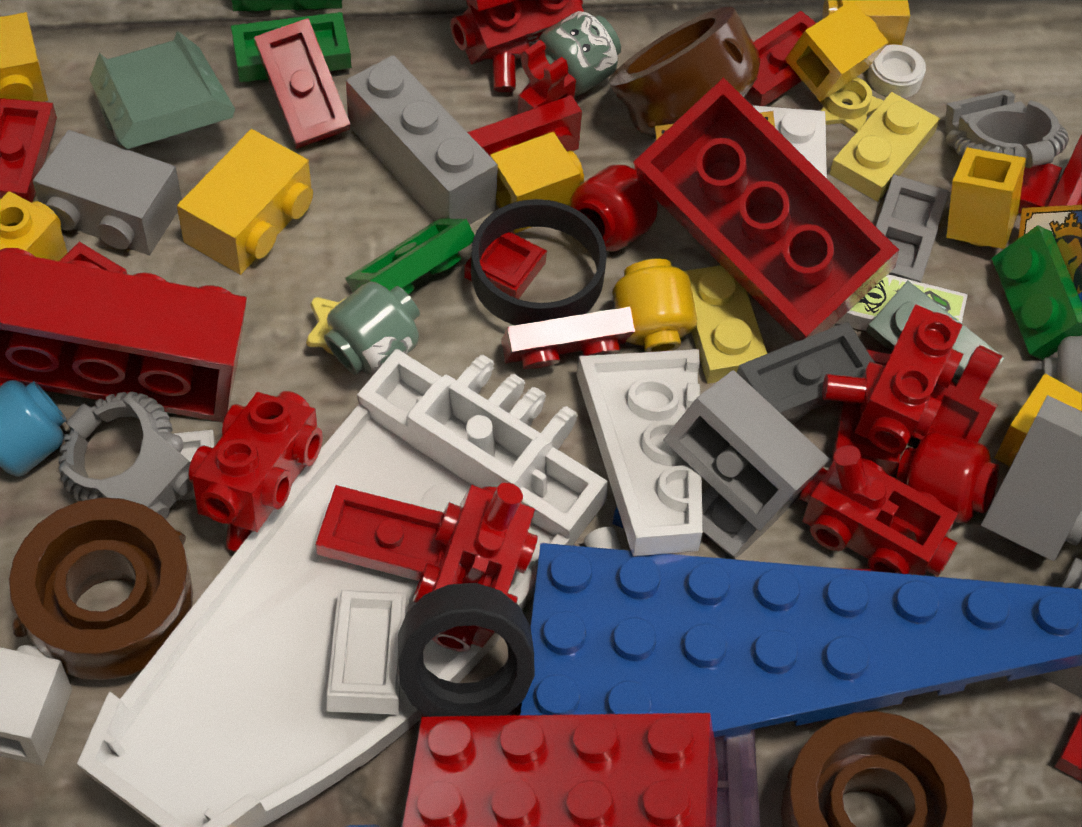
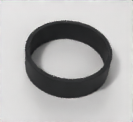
M542 199L523 200L508 204L488 216L474 236L471 253V281L474 291L480 302L489 312L515 326L586 314L597 302L602 291L607 257L605 242L598 228L587 216L566 204ZM525 227H546L564 232L578 240L589 251L597 271L589 284L573 296L554 302L537 303L514 298L499 290L486 277L480 265V259L486 248L495 239L507 232Z

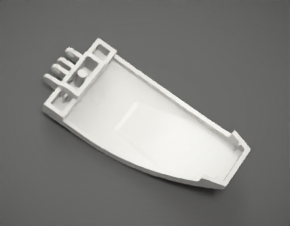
M395 349L357 394L359 404L321 448L316 461L311 466H306L293 482L285 504L280 509L273 510L258 532L253 531L124 695L119 699L109 691L77 762L78 766L84 773L156 827H263L306 803L359 766L361 767L425 715L411 705L401 685L398 715L327 711V688L338 590L406 593L407 613L416 604L413 602V597L419 581L317 555L315 544L335 485L444 512L448 502L460 506L471 485L479 488L487 486L498 487L499 484L506 482L519 487L523 493L521 504L535 509L528 532L538 536L533 556L525 573L522 574L515 571L508 593L518 596L517 604L523 611L534 597L540 543L573 546L607 501V480L558 450L575 426L577 413L567 406L563 407L540 433L530 427V425L543 408L546 397L543 391L532 387L519 400L525 388V382L517 375L511 374L501 383L488 400L478 394L481 388L488 382L494 369L493 365L495 363L484 355L476 357L462 375L455 380L447 374L441 377L402 351ZM494 633L483 648L472 644L468 652L449 650L431 640L426 644L423 651L424 664L438 678L459 683L491 650L501 636Z

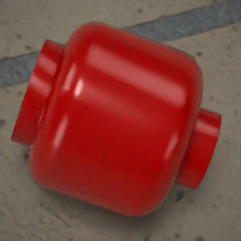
M610 165L576 188L570 200V207L587 216L600 231L605 242L606 251L615 252L628 246L650 229L657 218L658 203L638 180L635 169L626 165Z
M941 432L927 434L920 441L917 448L907 447L901 457L897 471V480L919 492L931 493L942 505L959 513L955 520L957 523H966L977 512L985 514L988 511L999 479V465L991 463L990 453L986 446L975 441Z

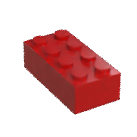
M724 77L633 161L638 180L648 192L796 341L830 329L896 266L899 249Z
M3 248L0 250V383L16 380L28 386L31 382L35 381L45 391L95 400H106V396L114 394L116 397L121 392H126V394L135 392L138 395L144 394L148 398L155 399L157 404H161L167 413L223 422L229 410L238 365L247 297L234 295L219 286L205 285L197 288L167 282L164 278L151 273L123 274L102 270L97 265L87 261L73 260L65 263L35 257L30 252L19 248Z
M656 713L421 717L402 827H716L718 759L711 714Z

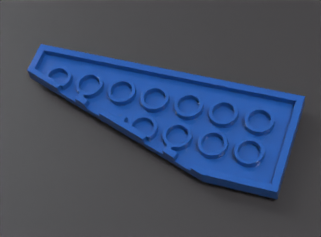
M540 543L531 619L535 677L525 699L522 701L520 715L710 713L714 737L723 736L724 741L750 736L752 729L790 721H794L795 726L852 713L902 704L904 697L932 691H937L938 696L964 691L966 684L1003 676H1006L1007 680L1011 681L1082 666V589L677 554L632 556L630 550Z

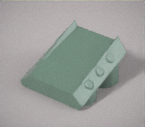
M179 31L176 32L175 38L172 41L110 59L105 58L99 53L89 78L96 93L107 129L113 130L118 145H122L126 149L233 118L235 112L232 102L200 47Z

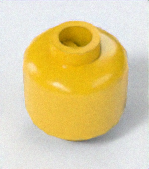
M648 259L626 267L624 277L620 278L613 287L612 293L615 309L626 307L631 309L635 332L626 342L644 346L645 352L673 351L681 346L680 338L688 335L697 325V313L689 276L678 267H672L671 262L667 259Z

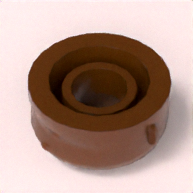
M732 6L722 7L702 14L656 39L623 63L612 74L608 83L616 97L625 104L634 127L642 134L656 138L655 126L674 124L723 77L745 97L757 80L760 58L758 50L736 10Z
M95 498L78 501L56 510L39 522L24 538L13 559L9 577L11 602L17 613L12 624L13 634L16 637L27 636L31 646H35L43 655L60 660L66 674L85 680L108 681L129 677L142 671L192 608L194 594L192 579L183 546L186 536L182 532L175 530L162 515L143 504L126 499ZM108 580H125L135 584L129 597L117 607L109 610L89 611L76 605L82 594L99 583Z
M879 711L852 713L834 719L817 730L801 748L795 765L788 771V781L783 791L781 806L783 827H856L844 810L843 795L849 792H869L884 798L896 809L903 821L904 827H972L974 800L969 779L958 757L940 737L925 726L896 714Z

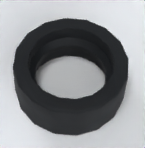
M478 583L448 584L425 594L406 613L398 633L400 685L411 705L426 717L507 716L525 699L535 677L531 628L520 606L502 591ZM476 625L495 631L505 640L508 646L507 662L494 675L478 682L454 683L443 680L431 673L424 664L423 651L426 644L437 634L456 626Z

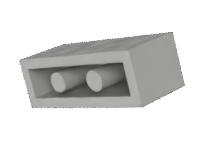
M394 55L346 79L350 129L434 221L439 218L467 219L470 225L496 210L498 164Z

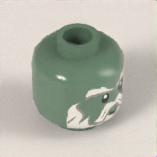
M574 12L545 30L538 39V41L542 40L546 44L545 56L550 64L560 57L567 60L568 73L576 79L575 96L582 95L609 78L617 70V55L621 53L620 40L612 25L602 16L597 15L594 17L587 12Z
M368 282L360 286L330 310L327 315L329 332L324 335V339L332 353L348 371L354 375L363 371L373 376L395 349L407 355L417 346L419 332L414 320L420 316V311L411 297L399 286H395L389 291L386 287L376 282Z

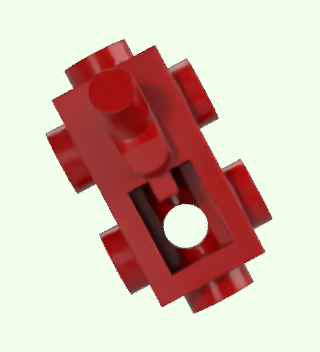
M516 0L482 11H477L466 2L468 9L462 15L452 18L450 27L456 45L460 50L466 51L471 65L486 59H493L494 91L512 92L516 90L515 61L521 59L522 52L528 49L530 44L537 42L545 30L574 12H584L582 8L583 0Z
M915 304L886 366L869 362L862 378L826 374L822 390L823 400L860 403L861 419L854 433L871 440L874 445L884 451L902 454L913 432L924 437L926 436L942 401L931 397V394L936 384L948 388L964 354L952 348L963 325L955 322V320L945 314L933 312Z
M283 391L277 397L256 392L246 406L239 404L231 406L223 421L222 437L213 448L203 445L194 453L189 467V480L194 487L197 512L199 515L209 517L216 522L228 524L226 547L229 550L236 552L253 531L258 532L273 510H278L285 504L293 482L304 467L311 466L316 461L323 441L322 430L317 427L316 408L310 407L302 396L291 391Z
M847 445L837 449L834 453V461L829 469L822 468L802 490L800 499L808 503L802 522L811 526L810 532L813 538L823 547L833 551H842L845 547L852 549L869 559L868 566L872 571L922 576L928 571L939 577L958 542L950 539L948 535L959 513L942 505L931 493L919 492L886 474L873 461L862 459L859 449L855 446Z
M506 482L499 484L498 487L487 486L479 488L471 485L460 506L448 502L434 537L435 541L446 545L439 566L430 563L425 565L413 597V602L417 603L425 594L448 584L478 583L502 591L517 603L518 596L512 595L508 591L515 571L522 574L525 573L538 539L537 535L528 532L535 509L521 504L523 493L519 487ZM476 625L456 626L437 634L432 641L449 650L468 652L472 644L483 648L496 632Z

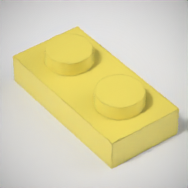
M891 92L833 159L829 175L878 202L888 191L893 174L900 176L935 134L940 118Z
M721 265L684 271L690 279L697 313V325L691 333L696 349H699V359L707 384L718 382L732 370L737 372L740 364L767 354L747 291Z

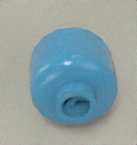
M10 380L0 386V467L12 476L25 475L63 443L64 435L60 426L67 419L49 395L35 381L25 386L19 381Z

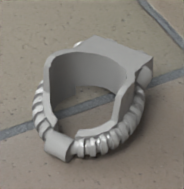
M1008 89L948 103L946 107L947 145L955 148V152L961 159L968 147L1026 158L1025 167L1032 168L1052 163L1054 157L1064 151L1069 138L1066 129L1059 124L1057 117L1050 109L1032 100L1029 101L1027 107L1021 101L1014 103L1015 95Z
M121 392L116 397L114 394L108 395L106 400L99 399L95 401L96 405L93 407L83 403L66 421V424L70 427L69 435L65 434L63 438L65 445H62L59 451L62 454L58 462L60 465L59 472L69 494L73 495L77 501L95 498L126 499L143 504L166 519L169 515V508L181 495L188 494L194 487L189 480L191 462L181 454L183 440L180 436L171 433L173 431L172 424L169 422L170 418L163 406L157 404L155 399L148 398L144 394L138 395L135 392H129L128 394ZM132 416L139 418L143 430V439L140 453L134 464L123 473L103 480L88 478L85 469V452L88 442L85 439L103 420L107 423L119 417Z

